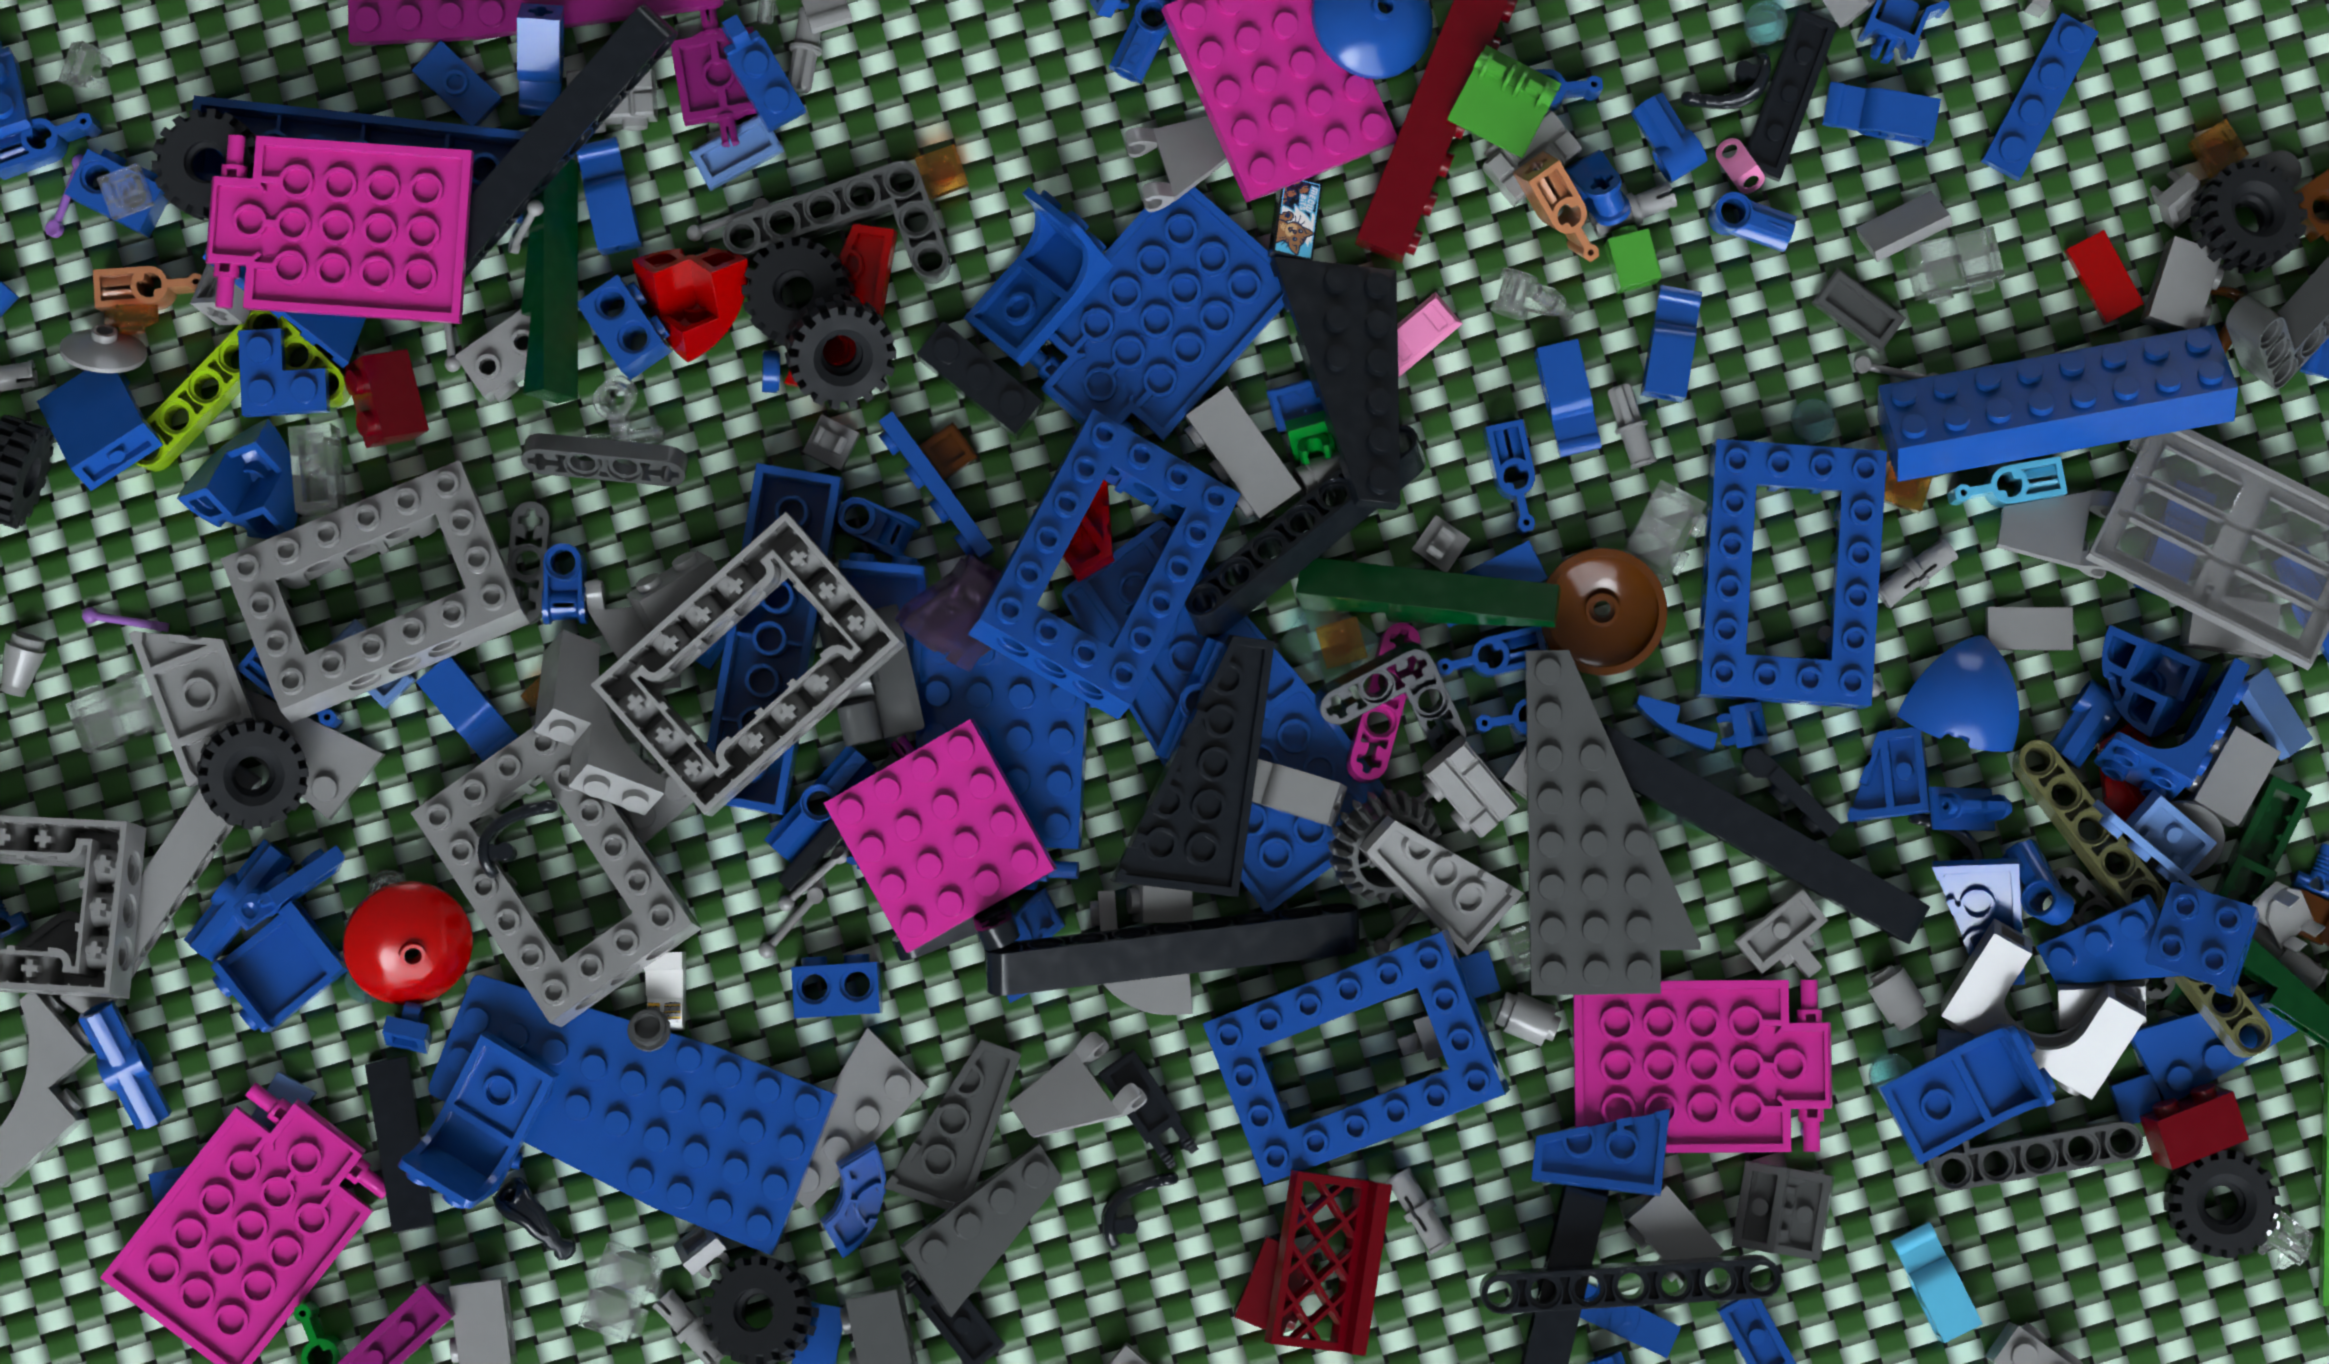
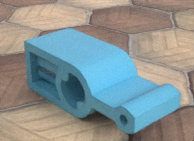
M2061 456L2001 467L1992 472L1986 478L1983 485L1969 487L1966 484H1961L1947 493L1948 502L1951 505L1957 506L1968 499L1985 496L1991 505L2004 508V506L2064 496L2068 492ZM1999 477H2004L2006 483H2013L2014 493L2012 497H2008L2005 490H1998L1997 481ZM2048 478H2049V480H2046V481H2040V482L2029 483V482H2031V481H2036V480H2042V479H2048Z
M1926 1222L1890 1240L1937 1340L1946 1343L1983 1324L1930 1222Z

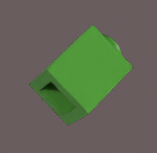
M1631 225L1612 231L1613 238L1607 239L1604 249L1616 293L1620 294L1657 284L1662 275L1649 228L1638 231L1636 225Z

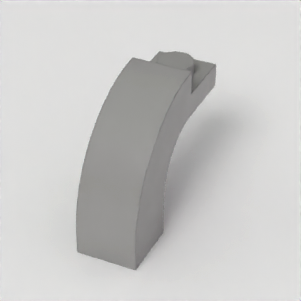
M1115 890L1098 891V901H1090L1092 927L1100 926V931L1118 929ZM1190 974L1103 984L1122 1002L1138 1010L1158 1015L1193 1014Z

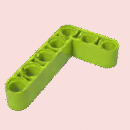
M253 310L248 315L245 324H239L146 420L158 434L163 446L159 448V453L154 459L145 461L142 458L135 464L155 472L170 466L241 392L240 368L233 369L231 366V357L234 352L239 350V330L260 329L263 322L267 319H276L278 328L284 330L286 370L326 368L329 377L337 376L339 387L336 393L330 396V407L332 408L344 405L351 397L345 386V373L316 345L313 346L301 337V331L283 316L277 318L270 311ZM300 347L307 348L309 355L306 363L300 367H292L290 358L293 351ZM216 379L219 384L217 394L211 399H203L201 394L202 386L208 380ZM179 410H187L189 414L188 424L183 429L174 430L172 417Z

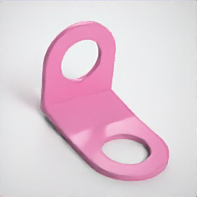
M1729 138L1720 143L1716 149V158L1737 189L1743 194H1749L1759 189L1764 183L1765 176L1743 143L1736 138ZM1736 145L1737 152L1734 156L1730 158L1723 157L1722 152L1726 146ZM1749 177H1758L1755 185L1749 188L1744 187V183Z

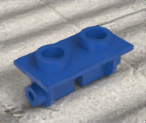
M1928 787L1932 830L1996 831L1995 821L2005 819L2012 812L2011 801L2001 794L1992 795V789Z

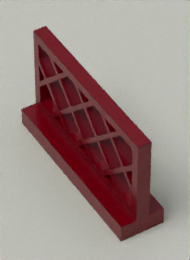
M1291 1170L1264 1342L1366 1356L1391 1197V1184L1361 1178ZM1304 1181L1313 1182L1321 1195L1308 1208L1305 1207L1301 1200ZM1325 1184H1331L1333 1186H1331L1328 1189ZM1345 1187H1353L1351 1206L1342 1213L1334 1197ZM1327 1204L1336 1220L1321 1232L1312 1217ZM1306 1224L1314 1239L1299 1251L1294 1243L1295 1234L1301 1226ZM1342 1229L1346 1235L1345 1246L1336 1256L1327 1240L1338 1230ZM1320 1247L1329 1263L1314 1275L1306 1259ZM1299 1266L1308 1282L1293 1294L1288 1287L1289 1274ZM1335 1271L1339 1277L1338 1291L1329 1299L1321 1283ZM1314 1290L1322 1306L1308 1318L1299 1302ZM1292 1310L1301 1325L1289 1336L1280 1335L1282 1318ZM1327 1314L1333 1321L1330 1341L1321 1340L1314 1329V1326ZM1306 1333L1309 1338H1302Z

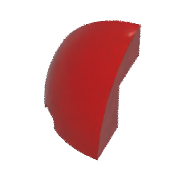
M678 248L632 259L640 290L648 301L646 305L651 316L657 315L671 335L666 338V341L686 362H690L706 353L730 329L745 297L742 294V285H747L748 278L744 276L748 267L746 257L716 248H709L706 253L698 256H685L683 249Z

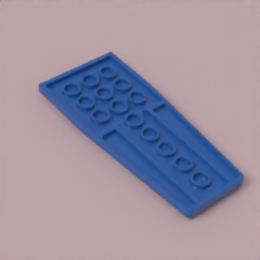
M1156 521L1114 551V561L1080 582L1074 580L1063 589L1062 598L1083 632L1109 645L1111 640L1121 630L1128 618V615L1125 614L1128 607L1137 598L1147 582L1143 578L1165 548L1162 542L1172 530L1165 521ZM1205 567L1201 570L1194 586L1210 574ZM1185 603L1136 698L1129 707L1155 753L1179 702L1180 694L1187 684L1207 638L1197 632L1185 607ZM1247 615L1224 634L1211 638L1224 644L1229 635L1267 640ZM1274 648L1258 759L1297 769L1347 786L1340 812L1350 814L1354 810L1352 799L1359 801L1361 804L1365 803L1367 792L1374 793L1379 798L1385 788L1379 779L1368 784L1359 783L1349 775L1346 763L1351 740L1340 725L1325 721L1316 708V695ZM1193 692L1186 699V708L1190 713L1201 692ZM1158 757L1165 768L1168 761ZM1363 757L1357 758V762L1363 764L1362 771L1368 773L1371 768ZM1252 802L1241 881L1263 912L1272 911L1332 867L1329 857L1333 853L1329 850L1327 843L1336 838L1332 833V828ZM1340 813L1336 822V826L1342 825L1344 822L1340 818Z
M476 975L471 979L429 1083L428 1090L432 1096L446 1102L479 1036L488 1031L559 1074L524 1141L525 1143L655 1209L771 1256L775 1254L838 1094L721 1047L672 1032L668 1042L662 1048L651 1052L639 1050L631 1043L628 1037L629 1019L593 1008H588L563 1027H559L549 1023L527 988L485 975Z

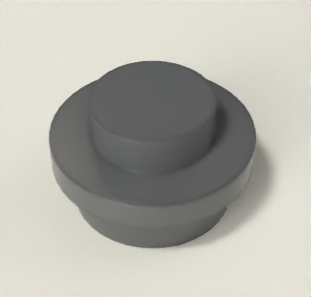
M652 1008L643 1009L634 1014L630 1019L627 1029L628 1037L631 1043L639 1050L646 1052L656 1051L668 1042L671 1035V1025L666 1015L661 1011Z

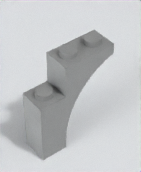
M562 629L543 652L534 732L572 746L568 787L645 816L665 794L666 779L653 771L630 748L615 726L605 701L591 686L600 677L599 656L601 644Z
M27 993L19 1000L28 1030V1064L20 1094L11 1112L0 1126V1188L11 1186L87 1119L80 1111L83 1105L77 1096L67 1088L62 1091L60 1086L90 1061L96 1053L79 1022L73 1024L63 1013L67 1007L58 995Z

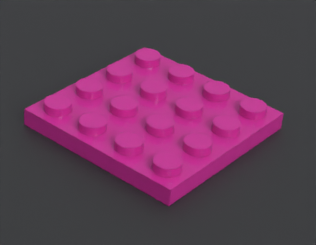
M974 718L967 720L824 803L906 953L921 947L1057 869Z

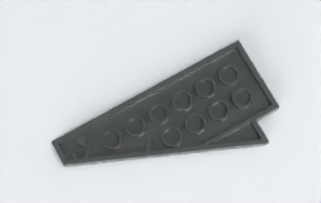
M1525 651L1530 995L1661 994L1660 950H1701V943L1570 651Z

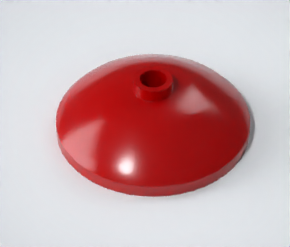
M416 881L393 883L368 895L352 912L343 935L344 959L354 981L370 996L395 1005H405L406 1001L420 1004L444 994L463 975L470 961L473 948L471 925L458 901L437 886ZM411 948L419 950V954L415 958L408 959L404 957L406 951Z

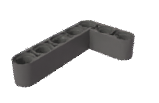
M896 161L730 220L724 227L722 234L723 242L729 251L734 254H740L746 257L747 261L753 260L758 252L763 256L769 253L766 246L773 242L778 246L783 245L782 239L791 237L795 241H800L801 237L811 240L893 211L916 276L924 283L937 284L945 280L951 269L950 258L921 175L916 166L907 161ZM900 174H908L915 179L911 190L903 193L892 189V182ZM860 188H868L875 193L871 204L860 207L852 203L853 194ZM820 202H829L835 207L833 215L827 220H816L812 216L814 207ZM916 213L924 214L929 219L928 225L920 232H912L905 226L909 216ZM780 216H790L794 219V227L787 234L780 235L773 231V223ZM746 229L754 233V241L749 247L740 249L733 245V238L740 230ZM932 252L939 254L943 259L939 269L927 272L920 268V260L925 254Z
M2329 257L2277 313L2252 296L2246 295L2234 304L2227 316L2226 327L2240 366L2273 389L2283 387L2329 338Z
M2106 1121L1969 1146V1141L1967 1140L1927 1161L1926 1164L1930 1179L1935 1185L1947 1190L1959 1191L2127 1161L2135 1158L2140 1153L2143 1146V1137L2140 1130L2129 1122ZM2121 1128L2127 1133L2128 1144L2123 1151L2116 1152L2110 1144V1138L2115 1130ZM2081 1136L2086 1143V1152L2080 1159L2074 1160L2069 1155L2068 1145L2074 1137ZM2037 1143L2043 1148L2044 1159L2039 1166L2031 1167L2027 1163L2026 1152L2031 1145ZM1997 1151L2002 1158V1167L1997 1173L1989 1175L1984 1169L1983 1161L1988 1153ZM1954 1158L1960 1165V1174L1955 1181L1946 1182L1941 1175V1168L1946 1160Z

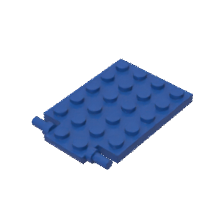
M1193 187L1175 202L1159 211L1149 212L1144 208L1107 249L1104 256L1113 267L1048 338V341L1067 356L1065 361L1061 363L1054 356L1049 358L1040 349L1028 361L1038 370L1037 375L1045 381L1041 390L1079 424H1082L1090 412L1095 409L1134 432L1136 428L1127 421L1133 415L1164 442L1186 418V415L1194 409L1285 307L1282 301L1284 293L1279 279L1274 277L1270 266L1273 257H1269L1268 251L1196 187Z
M924 630L918 696L925 728L916 731L915 750L967 720L974 718L1045 848L1081 849L1088 703L969 636V631ZM1053 861L1057 867L1055 871L1026 886L1023 890H1035L1038 882H1049L1050 878L1078 879L1079 862Z

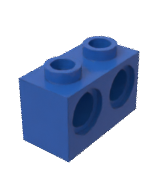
M87 149L64 194L75 202L150 238L168 203V200L163 196L165 193L157 187L154 180L158 178L157 174L143 167L136 173L124 167L126 159L107 149H103L101 155ZM103 171H109V184L104 189L95 190L93 182L96 175ZM139 190H147L148 199L145 205L138 209H132L131 198L133 194Z
M617 274L579 300L578 308L620 371L632 380L672 352L665 341L671 335L657 315L650 318L642 306L648 301L636 283L633 281L627 285ZM617 300H624L625 306L623 311L617 316H608L610 305ZM638 334H647L646 344L639 350H631L632 339Z
M869 954L844 955V964L827 965V956L801 958L802 966L791 967L794 1019L883 1013L880 962H870ZM855 972L864 973L870 981V988L862 997L853 996L847 989V980ZM814 974L822 976L827 983L825 995L818 1000L808 997L804 989L806 980Z

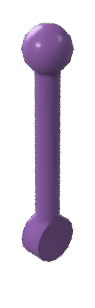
M77 154L72 158L73 170L65 191L84 156L83 154ZM65 194L62 196L54 220H50L45 226L46 234L53 238H59L64 233L62 220L71 199Z
M87 607L82 612V619L88 624L102 621L163 632L169 631L170 624L165 622L100 613L93 607Z

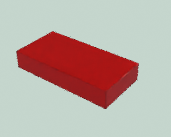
M2104 230L2064 251L2104 325L2144 304Z

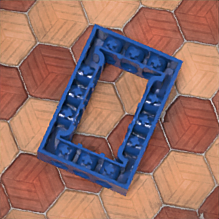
M1093 409L1078 429L968 635L1118 720L1129 709L1136 698L1241 494ZM1103 480L1114 485L1116 492L1121 494L1124 491L1152 507L1150 511L1156 515L1161 512L1178 522L1164 538L1162 545L1165 548L1157 561L1147 571L1143 578L1147 581L1137 598L1128 607L1125 613L1128 615V618L1109 645L1104 644L1037 605Z
M1716 439L1710 445L1694 697L1865 709L1872 706L1887 451ZM1756 486L1767 487V491L1773 492L1779 488L1809 490V494L1815 495L1822 491L1841 492V500L1836 504L1833 512V521H1837L1835 552L1830 557V563H1834L1833 593L1828 596V605H1832L1830 637L1826 638L1825 651L1829 660L1746 654Z
M1448 929L1203 1023L1264 1185L1290 1176L1291 1170L1303 1171L1503 1096L1510 1090ZM1418 988L1449 1069L1436 1071L1423 1079L1402 1087L1391 1088L1381 1095L1362 1102H1354L1341 1110L1323 1117L1317 1116L1293 1128L1287 1114V1110L1290 1107L1287 1101H1282L1271 1072L1275 1068L1272 1061L1267 1062L1262 1047Z

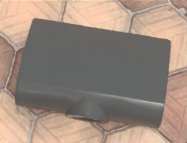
M897 604L874 610L901 639L905 646L836 706L845 747L894 737L925 728ZM824 620L817 621L823 651L832 645H841L844 642Z

